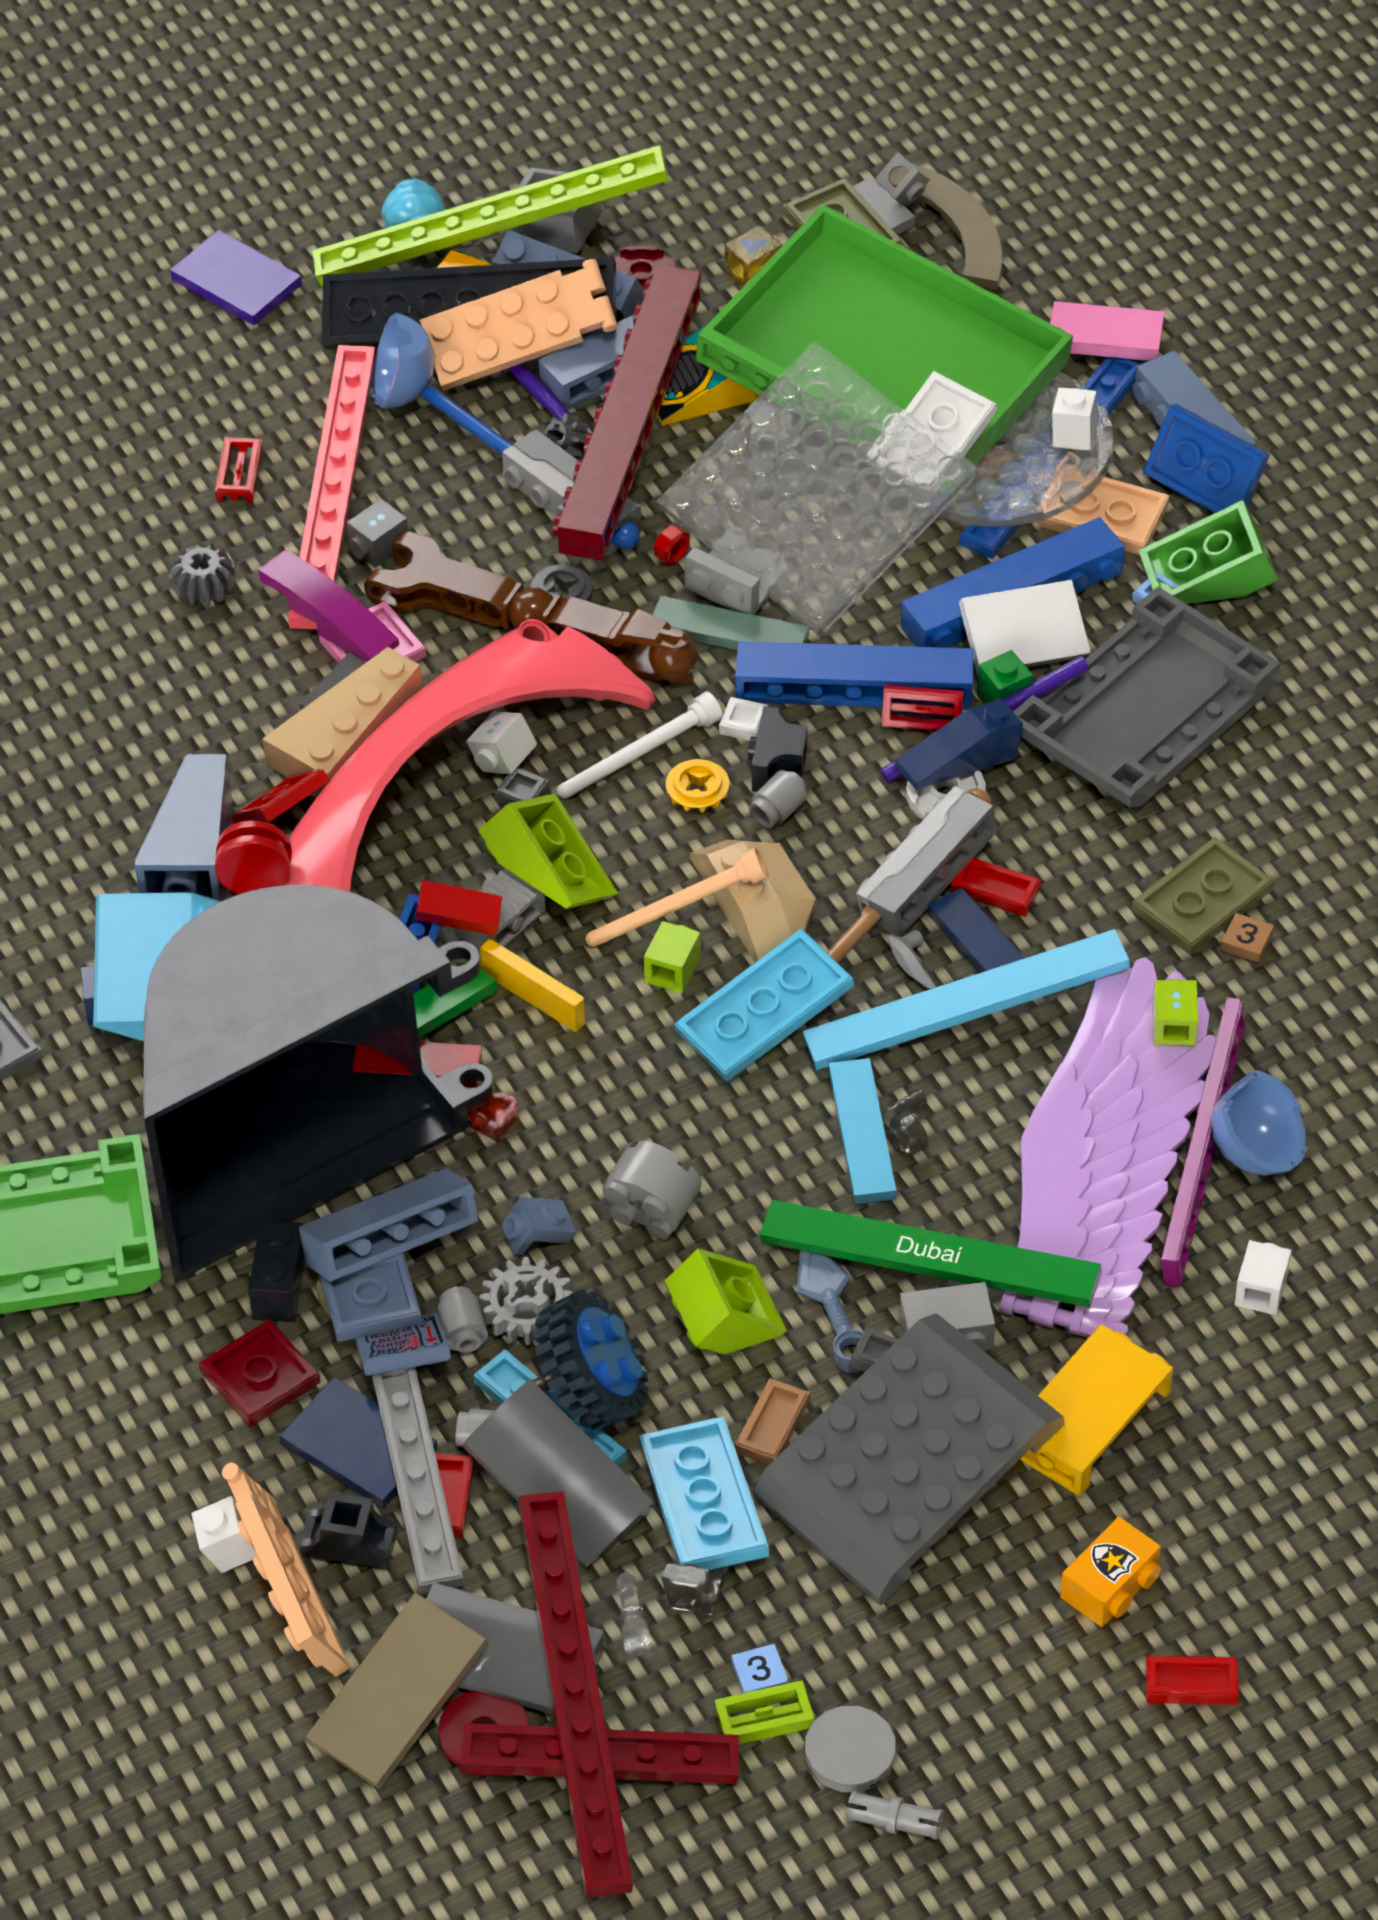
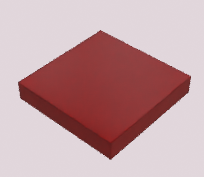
M320 768L291 775L232 814L231 820L234 824L248 820L269 823L330 780L323 769L320 770Z

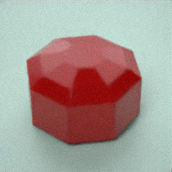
M668 526L660 532L654 543V556L667 564L673 565L685 556L690 547V534L678 526Z

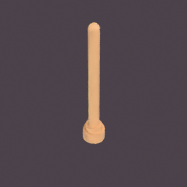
M756 847L740 854V859L734 861L735 866L590 931L586 935L585 941L588 946L597 947L737 882L742 881L745 884L751 881L755 884L769 877L766 864Z

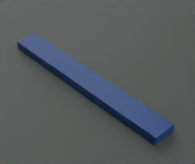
M1107 357L1081 388V390L1096 391L1097 426L1095 433L1135 384L1136 366L1141 364L1124 358ZM1051 425L960 535L959 545L993 560L1050 490L1061 466H1069L1081 450L1053 447V427Z

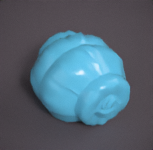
M413 178L412 180L407 179L400 182L389 193L382 206L381 215L385 222V227L388 228L444 211L445 206L436 188L429 186L427 182Z

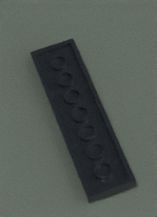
M614 257L595 258L606 290L601 294L593 296V298L608 296L616 319V261ZM589 259L323 274L322 345L325 349H337L338 345L378 346L387 321L396 312L412 318L421 325V319L560 270L562 275L565 276L583 269L582 263ZM602 327L582 335L616 333V329L611 332H604Z

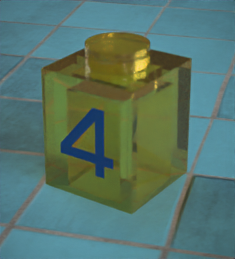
M758 225L725 244V272L744 287L782 247V244L777 237L770 235Z

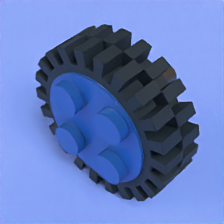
M580 1290L550 1304L538 1313L540 1317L535 1320L534 1325L538 1330L534 1331V1340L541 1345L535 1347L537 1357L544 1358L545 1360L544 1363L539 1365L542 1374L545 1375H541L532 1381L544 1393L558 1389L560 1395L557 1401L562 1407L569 1404L568 1414L573 1419L580 1417V1424L582 1426L588 1427L591 1425V1429L595 1431L605 1430L641 1411L640 1408L645 1406L647 1401L644 1397L648 1396L649 1388L643 1383L648 1381V1374L642 1370V1365L645 1364L643 1355H636L634 1351L635 1348L639 1347L636 1338L629 1340L626 1333L630 1330V1327L626 1321L622 1322L619 1318L620 1313L616 1308L608 1310L609 1301L601 1297L598 1299L597 1293L592 1291L587 1293L586 1290Z

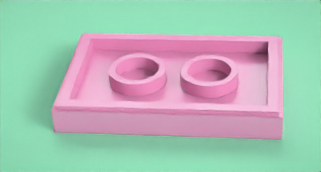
M1054 301L1050 324L1073 335L1071 354L1146 361L1153 360L1159 356L1164 311Z

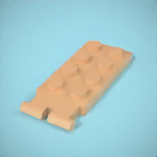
M596 259L586 260L582 263L583 269L565 276L558 270L421 319V325L428 333L436 355L434 367L443 391L583 342L582 334L602 327L604 332H611L617 329L618 325L609 297L593 298V296L601 294L606 290Z
M228 1463L222 1470V1476L228 1481L236 1500L235 1505L242 1519L237 1523L238 1528L247 1543L253 1545L257 1552V1555L253 1557V1562L261 1576L265 1580H269L273 1590L268 1595L277 1612L281 1616L284 1615L287 1620L288 1626L284 1628L287 1639L296 1651L303 1649L315 1667L318 1668L322 1665L335 1677L350 1669L351 1666L290 1530L284 1524L276 1507V1499L235 1463Z

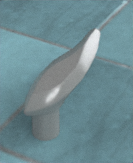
M913 930L902 937L889 935L892 952L902 969L927 989L936 988L933 980L922 966L920 958L913 951L914 948L923 943L922 934L917 930Z

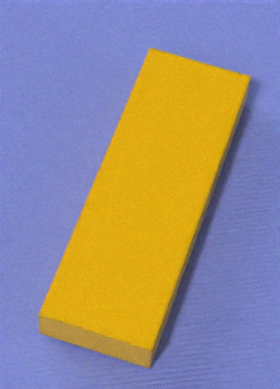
M488 939L480 947L481 968L497 980L498 984L574 1032H577L585 1025L583 996L494 940Z

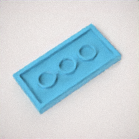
M799 929L674 1023L676 1032L728 1082L855 985L853 978L803 929Z
M724 1416L639 1435L640 1448L682 1576L769 1557V1546Z

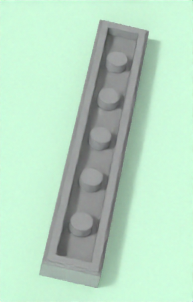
M412 1367L372 1375L419 1593H429L433 1583L452 1588L464 1586L463 1574L416 1368Z

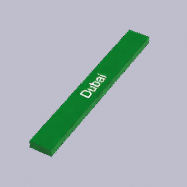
M777 1200L771 1201L760 1232L761 1243L968 1284L986 1282V1287L1089 1308H1091L1102 1273L1100 1263Z

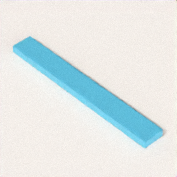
M1113 929L804 1030L803 1036L815 1068L820 1070L829 1067V1063L848 1061L1129 969V958L1116 930Z

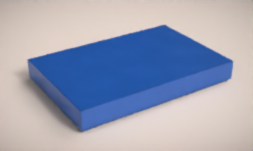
M1172 404L1169 407L1147 460L1143 474L1214 513L1241 500L1244 501L1248 508L1270 454L1184 407Z

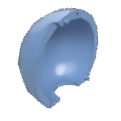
M397 312L390 316L384 327L374 364L373 394H371V398L374 399V404L379 405L382 409H393L414 402L431 383L436 358L432 343L424 328L412 318Z
M1259 1070L1252 1071L1231 1087L1213 1107L1211 1114L1213 1139L1223 1156L1240 1170L1263 1176L1286 1173L1302 1162L1308 1147H1305L1306 1130L1300 1114L1302 1107L1292 1091L1272 1075Z

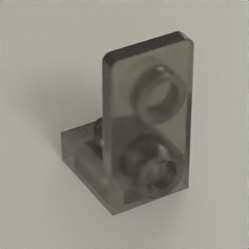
M666 1562L661 1579L669 1608L712 1615L729 1566L709 1570L694 1564L679 1565Z

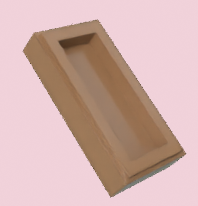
M769 1378L735 1444L736 1453L766 1465L773 1462L785 1450L810 1402V1392Z

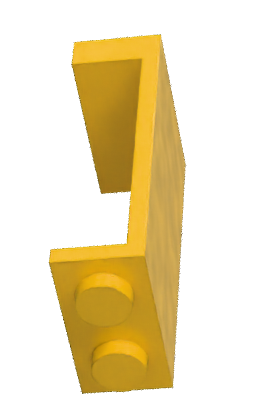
M1101 1324L1038 1395L1064 1416L1065 1425L1041 1446L1035 1454L1029 1450L1020 1460L1076 1495L1081 1496L1090 1486L1091 1468L1094 1462L1153 1394L1157 1392L1167 1397L1171 1393L1173 1367L1160 1355L1149 1353L1132 1343L1125 1334L1118 1331L1114 1332Z

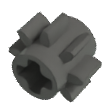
M565 413L563 419L552 418V422L547 426L544 436L573 457L581 459L584 453L585 439L589 433L587 430L589 425L579 422V416Z

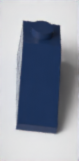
M1002 699L970 708L898 757L895 761V766L915 789H920L1014 760L1017 756L1023 722Z

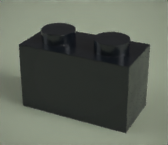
M260 1221L248 1287L253 1320L296 1321L306 1263L299 1227L303 1223Z

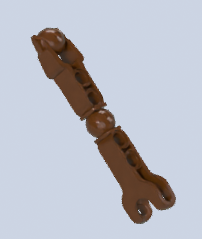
M412 532L400 533L392 544L394 560L401 569H376L364 583L365 593L373 604L377 605L386 601L396 613H410L421 608H432L489 626H503L507 630H510L512 625L515 629L518 628L525 620L536 619L546 624L558 636L569 626L618 657L640 679L656 682L663 679L682 684L691 683L694 679L691 671L695 668L698 657L697 648L688 634L680 629L671 627L667 621L638 608L632 609L629 613L569 596L564 598L562 595L556 594L553 598L551 594L541 588L524 589L523 583H516L507 576L444 557L440 553L438 544L427 536Z

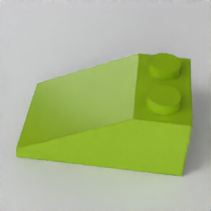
M556 794L508 803L478 830L486 843L487 850L495 857L498 864L566 909L613 898L618 894Z

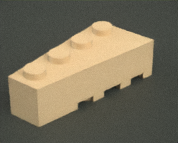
M389 647L385 648L262 738L267 766L286 777L320 768V770L323 769L329 780H331L363 742L398 708L423 688L420 664ZM328 783L317 789L314 793L319 795Z

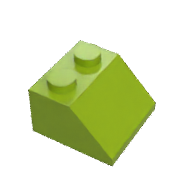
M698 1248L665 1280L672 1295V1304L680 1313L688 1329L687 1336L699 1349H706L725 1355L780 1337L787 1331L755 1265Z

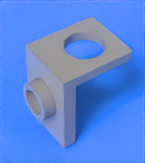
M897 152L876 177L875 181L885 188L893 199L908 208L911 203H914L921 197L930 179ZM898 167L906 168L908 170L907 175L897 187H894L890 182L892 171Z

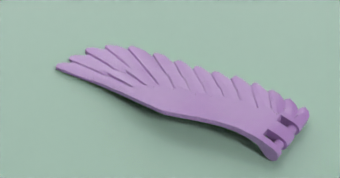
M1145 957L1136 960L1132 968L1096 979L1084 1019L1075 1039L1033 1110L1021 1137L1022 1208L1018 1248L1100 1263L1102 1273L1091 1308L1076 1305L1074 1312L1062 1309V1302L1039 1297H1033V1300L1021 1297L1018 1293L1005 1291L1000 1305V1313L1013 1316L1014 1312L1028 1316L1029 1322L1054 1328L1056 1324L1069 1328V1333L1089 1338L1101 1324L1114 1332L1118 1331L1125 1335L1128 1334V1326L1123 1322L1129 1318L1135 1309V1302L1131 1296L1137 1290L1143 1278V1272L1139 1268L1152 1254V1244L1147 1241L1159 1230L1163 1214L1156 1211V1209L1168 1195V1182L1165 1179L1176 1167L1178 1152L1174 1151L1186 1141L1190 1133V1122L1186 1117L1200 1106L1205 1081L1201 1079L1209 1070L1217 1038L1215 1035H1207L1210 1014L1204 997L1197 998L1199 1021L1196 1046L1154 1045L1152 1002L1154 981L1157 980L1153 963ZM1172 972L1165 979L1186 980L1180 972Z

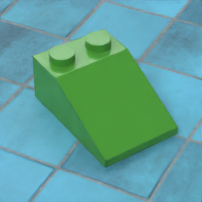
M1243 500L1138 550L1152 590L1158 586L1186 604L1245 597L1279 580L1260 529ZM1157 571L1180 586L1172 587L1169 584L1158 581L1155 572Z

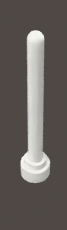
M708 691L692 699V704L688 706L687 712L561 783L557 787V795L562 799H567L692 726L700 727L705 725L708 727L723 717L718 701Z

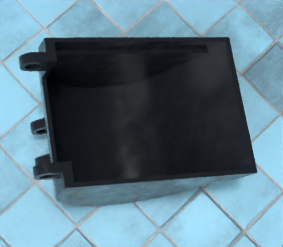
M304 884L266 887L228 898L198 914L171 938L155 962L147 988L144 1015L143 1106L144 1122L174 1282L257 1240L261 1220L291 1222L469 1128L468 1111L491 1098L494 1092L493 1075L485 1065L467 1063L437 1078L421 1059L412 987L426 980L438 996L441 997L472 981L478 976L481 967L480 954L477 947L469 942L453 941L438 948L428 935L417 940L405 924L394 914L370 899L337 888ZM455 959H466L469 961L462 966H452L450 963ZM357 1044L382 1052L396 1060L412 1074L353 1072ZM470 1080H478L482 1082V1084L476 1088H467L463 1086L464 1083Z

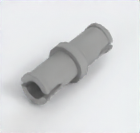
M852 1791L848 1803L865 1806L867 1810L863 1811L847 1807V1821H858L885 1827L886 1832L891 1834L904 1831L932 1837L935 1840L939 1838L941 1827L924 1824L923 1820L943 1823V1810L904 1803V1798L893 1796L889 1800Z

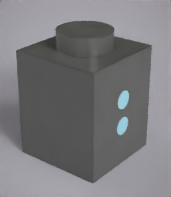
M382 499L347 522L350 551L355 557L364 559L374 568L393 556V542L400 533L408 532L407 518Z

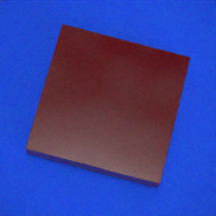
M268 1319L199 1362L200 1372L249 1428L321 1383L320 1374L271 1319Z

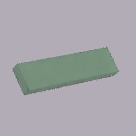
M661 595L652 614L667 621L671 627L684 631L695 642L738 650V641L807 643L809 637V626Z

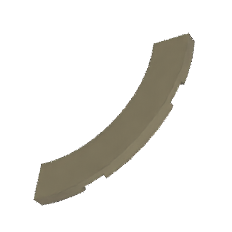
M913 164L930 179L926 184L924 193L915 202L925 207L930 205L940 212L941 218L962 241L965 257L962 277L981 288L998 291L1002 271V248L997 229L987 211L968 191L957 183L928 168ZM904 167L894 169L890 175L891 184L897 187L907 175L908 170Z

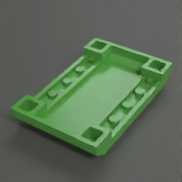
M140 1134L98 1140V1151L0 1166V1314L142 1292L161 1279Z

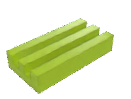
M803 1680L714 1700L715 1713L719 1719L721 1732L723 1734L739 1735V1744L806 1730L810 1728L814 1721ZM798 1699V1702L774 1708L773 1706H768ZM757 1708L755 1712L747 1713L734 1717L728 1716V1714Z

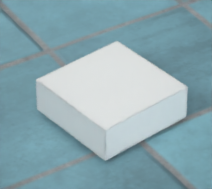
M730 697L719 724V734L750 741L751 736L757 737L763 706L768 707V705Z

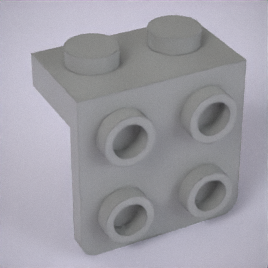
M731 537L722 538L709 554L693 547L685 557L686 589L730 610L752 615L759 610L788 574L786 563Z

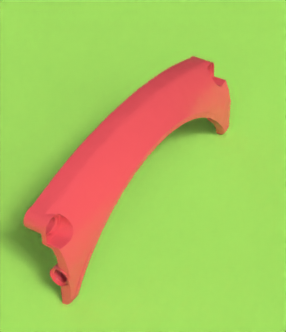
M525 620L518 628L470 654L432 680L385 720L351 755L322 790L289 836L292 845V859L290 863V876L285 885H318L350 892L357 848L368 818L384 788L396 772L416 752L447 729L477 714L507 704L539 698L585 697L596 701L609 699L649 710L655 702L654 693L618 657L609 653L604 647L584 634L567 626L558 636L539 620Z

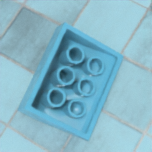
M195 893L99 894L96 898L93 1027L144 1041L147 988L157 958L166 944L185 924L221 901Z

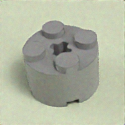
M638 1141L635 1147H632L631 1143L626 1146L604 1183L602 1190L604 1197L611 1205L609 1214L613 1219L624 1225H630L632 1221L646 1226L648 1232L653 1236L666 1240L678 1228L702 1185L701 1179L692 1166L686 1172L678 1165L681 1157L673 1151L653 1142Z

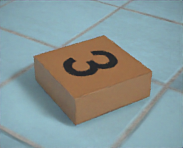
M1235 913L1221 942V951L1259 963L1273 936L1274 925Z

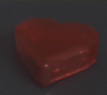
M506 1092L493 1094L486 1102L468 1111L469 1127L498 1142L518 1118L519 1110L516 1097Z

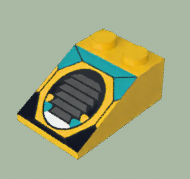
M706 326L686 338L657 416L662 426L765 398L696 361L698 334Z

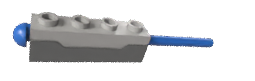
M428 386L423 391L422 397L502 455L503 477L509 486L523 492L531 498L536 506L544 508L555 517L557 513H563V499L566 488L568 486L573 487L574 484L573 475L577 462L576 458L536 429L512 444L433 386ZM629 497L626 499L606 555L608 556L614 553L617 548L622 550L633 548L640 539L641 506Z

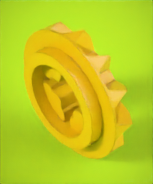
M693 759L684 761L675 766L666 778V794L670 795L673 805L681 804L686 812L691 808H699L703 813L706 807L718 808L720 801L728 798L729 777L726 771L718 764L708 760ZM691 784H695L697 787L705 785V792H701L699 789L691 791Z

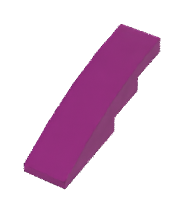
M284 550L258 569L260 581L286 595L290 609L315 622L319 636L351 652L358 658L368 662L385 648L395 649L400 645L399 638L343 587L288 550Z

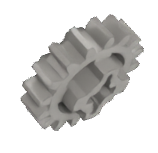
M524 1257L522 1266H515L511 1260L506 1261L507 1270L505 1272L496 1268L492 1270V1281L484 1280L482 1283L483 1294L480 1295V1306L483 1311L485 1325L492 1324L495 1336L507 1332L509 1343H513L520 1336L524 1338L525 1345H530L534 1331L538 1330L534 1325L535 1320L540 1317L538 1313L550 1305V1296L553 1294L555 1297L554 1302L572 1294L573 1291H571L569 1277L561 1278L560 1267L556 1266L548 1271L546 1270V1260L541 1259L536 1266L530 1265L529 1258ZM501 1296L504 1297V1306L502 1308L499 1305Z

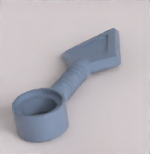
M800 1250L797 1294L823 1303L837 1335L833 1342V1358L836 1366L848 1373L861 1372L850 1367L851 1357H847L841 1352L845 1346L857 1345L863 1333L861 1330L852 1329L839 1300V1296L851 1276L829 1256Z

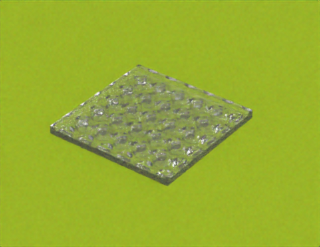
M814 340L657 502L661 509L726 562L760 578V589L802 624L808 626L820 638L979 475V471L968 459Z

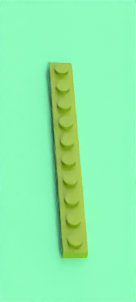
M660 145L315 249L313 250L316 278L320 286H322L323 274L372 271L669 181L663 150Z

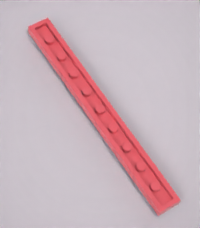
M338 345L299 558L317 568L334 582L337 581L376 358L375 347ZM290 609L288 616L289 628L317 630L315 622Z

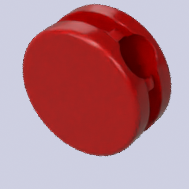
M256 820L235 823L226 828L218 838L215 857L216 876L222 885L236 894L285 885L291 870V842L282 830L270 823Z

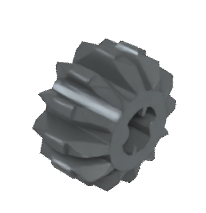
M196 543L194 549L182 548L180 556L172 557L169 578L170 584L173 586V590L176 591L179 600L188 599L192 607L198 602H204L208 607L211 600L223 602L224 595L232 592L235 567L225 549L216 550L213 543L209 544L206 548L200 547Z

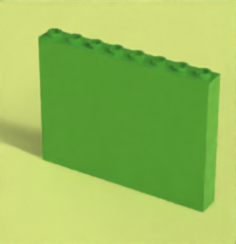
M822 204L698 334L696 361L870 455H873L933 371L996 403L998 411L939 492L949 497L1069 362L1073 335Z

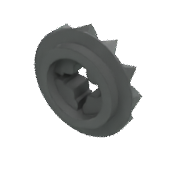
M559 564L544 568L535 575L531 582V588H541L551 594L553 598L556 594H560L564 598L570 596L588 601L589 596L593 595L592 581L589 575L582 569L572 565ZM555 584L562 588L563 591H568V595L555 592Z

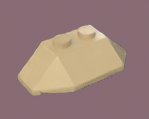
M724 840L691 852L690 860L703 880L735 866L734 861L740 859V854L756 847L760 852L769 873L768 878L755 884L751 881L745 884L740 881L712 894L754 962H757L799 929L806 931L815 906V898L780 843Z

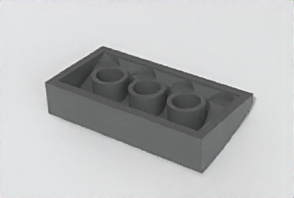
M531 1379L526 1381L506 1399L463 1443V1447L518 1503L521 1495L564 1491L576 1561L585 1570L592 1566L647 1517L654 1503Z
M433 1583L426 1600L484 1637L489 1644L457 1687L469 1691L477 1690L516 1701L521 1706L554 1715L537 1611ZM588 1626L596 1670L603 1654L604 1630Z

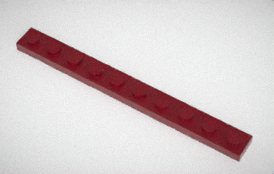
M564 1491L521 1495L519 1498V1509L585 1898L632 1893V1874Z

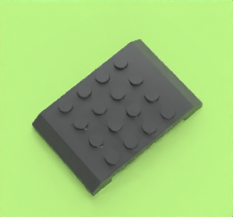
M1157 586L1133 607L1132 619L1085 659L1089 667L1087 671L1051 690L1040 699L1032 695L1014 713L1023 722L1020 737L1128 807H1141L1267 694L1279 675L1280 662Z
M935 1313L919 1319L765 1468L753 1489V1494L759 1503L881 1606L912 1576L910 1567L1029 1450L1035 1454L1041 1446L1065 1425L1064 1416L939 1314Z

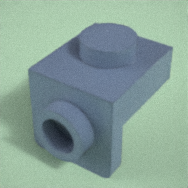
M520 1197L502 1223L504 1234L514 1255H524L533 1241L569 1243L576 1234L563 1200Z

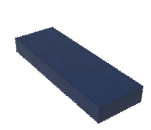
M963 888L928 905L929 916L980 973L1025 959Z

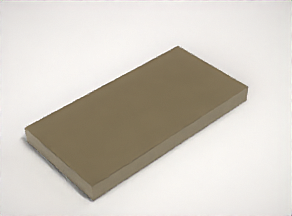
M414 1593L306 1735L307 1741L380 1790L489 1645L487 1640L417 1593Z

